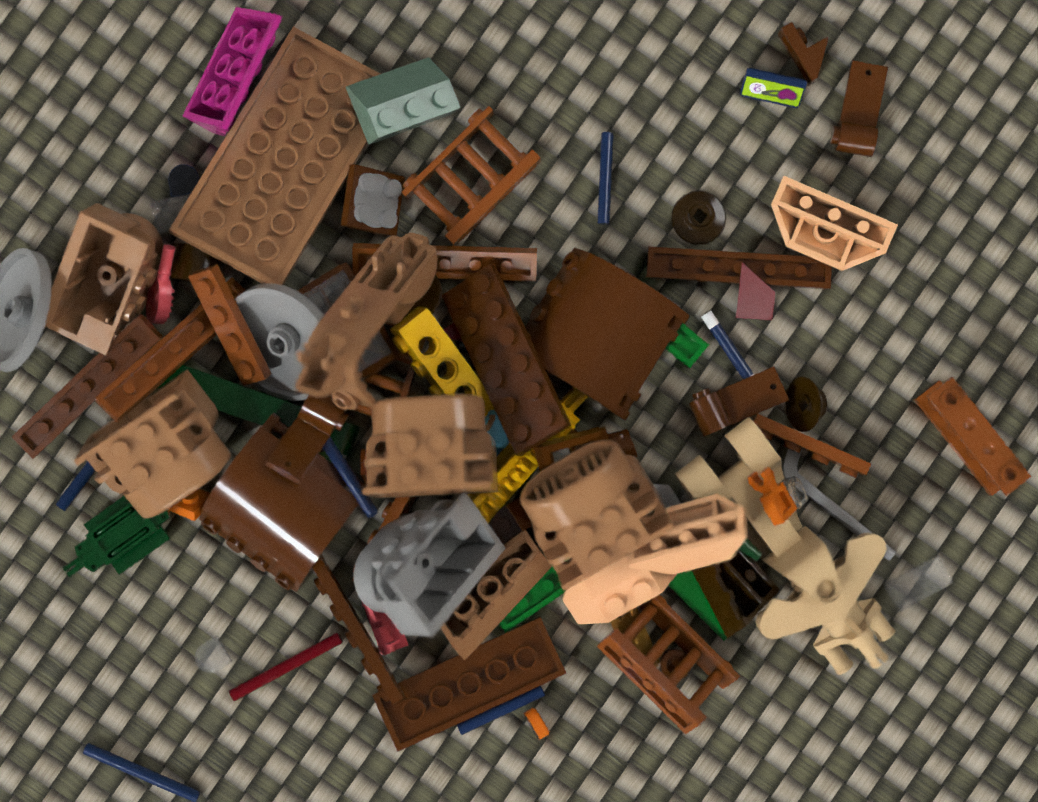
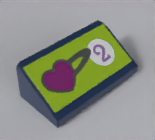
M747 68L743 77L740 95L746 98L798 108L801 104L807 81Z

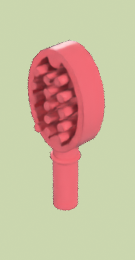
M163 245L157 277L147 292L146 316L151 324H164L170 318L169 313L172 312L170 309L173 307L171 301L174 300L172 293H175L170 280L175 253L173 245Z

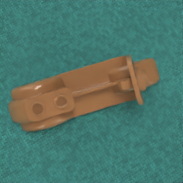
M407 233L403 237L392 235L385 239L317 324L308 341L304 343L305 351H297V359L304 366L295 384L297 391L314 397L332 395L335 405L343 410H355L359 404L370 408L374 406L376 399L367 392V383L360 381L363 374L358 371V364L366 347L385 322L390 324L401 322L414 304L431 287L436 274L438 257L436 247L429 244L428 237Z

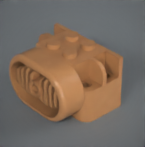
M99 203L81 211L51 288L49 311L44 326L103 355H107L114 338L125 329L128 323L134 320L136 313L140 314L143 311L147 302L148 289L153 285L157 277L164 244L155 226L139 215L131 213L120 214Z
M187 369L151 393L120 422L116 423L114 420H111L90 434L74 462L78 466L85 460H88L97 472L94 478L98 484L105 482L114 492L123 493L134 509L143 518L147 519L161 514L209 482L227 465L231 458V452L213 430L219 417L215 404Z
M466 394L395 397L377 400L374 406H372V436L366 443V460H364V467H366L367 488H363V495L377 499L498 492L496 443L494 438L486 431L485 403L482 397Z
M599 440L589 443L541 470L525 485L520 496L521 505L530 517L537 543L544 552L548 563L557 572L564 591L674 529L661 496L640 462L632 455H625L620 446L612 440Z

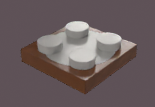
M350 164L341 226L388 237L392 235L397 236L402 202L401 192L404 188L402 185L405 177L357 164Z

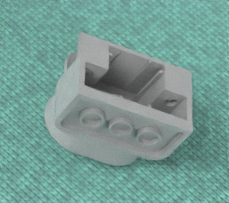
M462 493L455 502L452 500H440L431 510H415L414 513H403L398 519L381 528L357 558L354 568L355 589L360 600L368 608L375 612L386 613L401 634L433 637L506 548L468 494Z

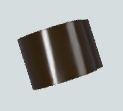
M170 243V245L175 247L170 280L191 283L188 278L190 274L218 264L223 274L225 263L188 243Z

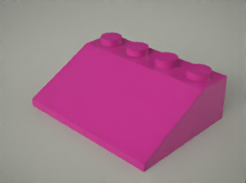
M240 7L235 8L183 114L184 118L211 133L225 136L230 131L236 120L235 115L240 105L248 97L249 87L253 78L261 71L262 60L267 50L275 42V34L282 20L280 15Z

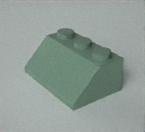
M429 57L346 86L368 145L447 117L461 108L450 79Z

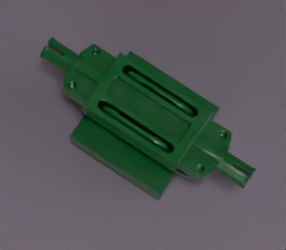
M125 496L121 497L84 524L89 533L85 535V540L75 546L77 557L63 566V570L68 571L66 574L71 578L84 567L91 572H95L104 565L112 564L119 575L123 574L172 539L162 526L165 521L171 518L169 509L155 517L146 519L134 509Z

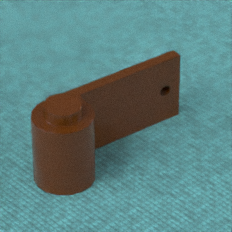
M855 60L851 61L839 125L833 126L830 144H835V151L866 157L873 156L878 137V127L876 125L888 67Z
M773 366L713 393L710 392L709 388L692 395L694 401L690 402L689 405L704 437L790 399L776 367Z
M309 395L298 417L276 447L266 465L299 484L334 430L341 431L349 418V415L345 413L346 410L335 405L330 396L314 397Z

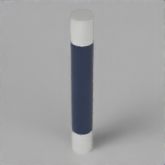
M709 311L701 318L742 379L753 376L754 373L713 312Z

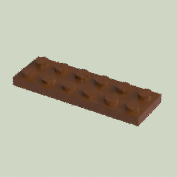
M489 264L444 293L442 298L515 455H524L572 426L497 267Z
M540 616L480 644L465 661L458 654L398 682L406 699L396 705H393L390 700L385 702L379 692L374 693L372 696L399 752L567 673Z

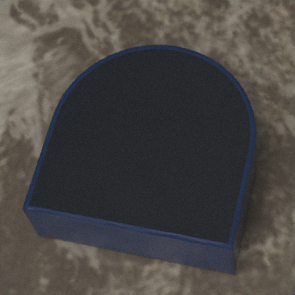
M181 164L171 170L168 182L173 199L190 196L200 180L198 172L192 166Z

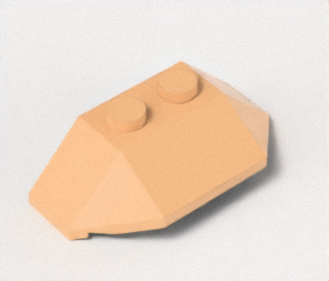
M783 176L771 203L787 248L841 271L885 254L898 224L786 176Z
M719 494L667 507L666 510L674 529L628 554V566L640 570L677 574L730 560L747 538L745 509Z
M627 555L567 589L563 594L562 600L578 624L609 623L663 593L677 574L630 568Z

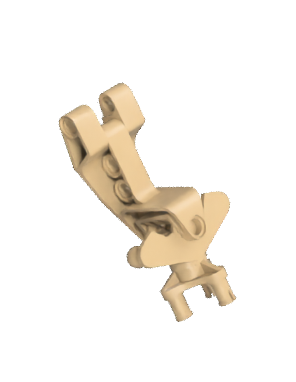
M749 417L724 435L737 451L736 457L739 459L738 462L717 477L706 461L698 455L674 474L692 500L719 494L735 504L741 505L745 509L747 539L762 552L760 559L790 580L793 591L786 600L772 598L766 609L760 611L757 615L756 625L762 635L769 639H778L822 625L813 646L820 655L826 657L837 675L844 674L853 666V661L849 659L840 647V645L844 644L858 648L869 662L871 668L880 667L881 663L878 659L885 663L889 657L874 639V634L879 642H884L891 638L896 630L882 614V607L875 598L857 601V598L885 555L886 543L884 539L873 533H862L856 538L846 541L844 556L832 560L825 543L807 526L802 527L796 511L784 523L774 526L759 500L763 494L754 490L749 485L748 477L753 472H757L759 478L763 480L760 473L769 467L775 475L777 484L783 482L789 492L782 472L781 458L758 426Z

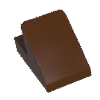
M791 22L780 29L778 36L802 77L807 81V85L810 86L818 78L829 37L807 48L805 44L808 41L800 27L795 28Z
M520 497L502 507L488 523L502 544L532 526L530 517L521 505Z

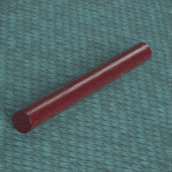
M336 632L229 690L232 700L235 702L343 643L342 638Z

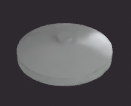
M26 248L14 250L0 264V371L3 372L16 370L28 359L39 341L49 311L51 273L48 262L41 253Z
M273 283L255 285L239 295L235 301L272 375L266 380L252 384L262 392L281 400H305L309 395L299 392L295 388L296 381L304 368L297 359V351H305L304 343L308 341L313 330L324 315L313 302L292 288Z

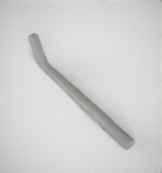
M788 449L783 465L785 478L856 536L862 533L872 534L869 529L798 473L797 465L803 449H801L800 453ZM886 544L884 558L889 561L896 551Z

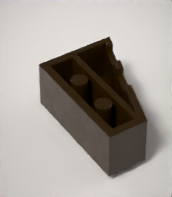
M737 550L730 560L692 569L727 639L746 627L780 590L758 564L741 550Z

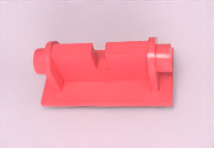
M362 602L361 605L365 609L379 646L378 650H380L382 655H387L409 645L406 636L399 632L386 613L375 612Z

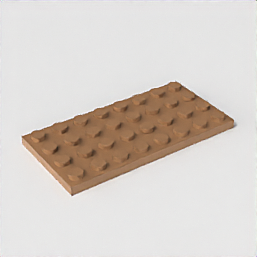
M293 26L170 227V234L262 284L284 285L346 181L349 165L356 164L367 145V140L346 86L380 75V73Z

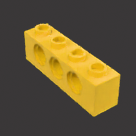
M417 307L404 317L401 322L390 329L395 336L392 339L393 343L403 354L407 352L413 360L410 364L412 369L419 377H425L431 386L428 389L432 395L455 394L456 389L462 386L466 395H476L483 398L485 417L489 411L494 410L482 382L428 308ZM426 337L429 341V348L425 353H421L419 342L422 338ZM444 361L447 365V372L440 378L437 374V367Z

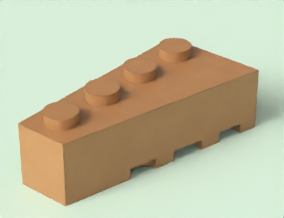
M526 530L504 544L506 549L441 626V630L464 661L551 568Z

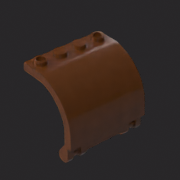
M574 247L565 256L562 268L557 276L549 282L546 294L541 302L533 308L525 328L547 372L568 383L604 406L617 417L626 421L630 415L629 409L634 402L637 403L642 396L639 393L642 385L669 341L675 342L679 335L677 333L682 323L686 324L690 315L668 298L626 271L596 255Z
M273 413L246 443L219 479L202 507L199 520L202 521L201 525L213 535L218 533L226 539V544L237 553L243 552L251 558V563L257 569L263 572L267 570L275 576V581L286 590L292 589L297 593L317 560L359 506V503L354 495L345 489L348 486L335 466L320 454L317 455L299 484L266 465V462L290 429V427L281 422L282 418ZM274 431L281 438H276L274 435L271 434V432ZM360 481L363 488H367V482L363 483Z

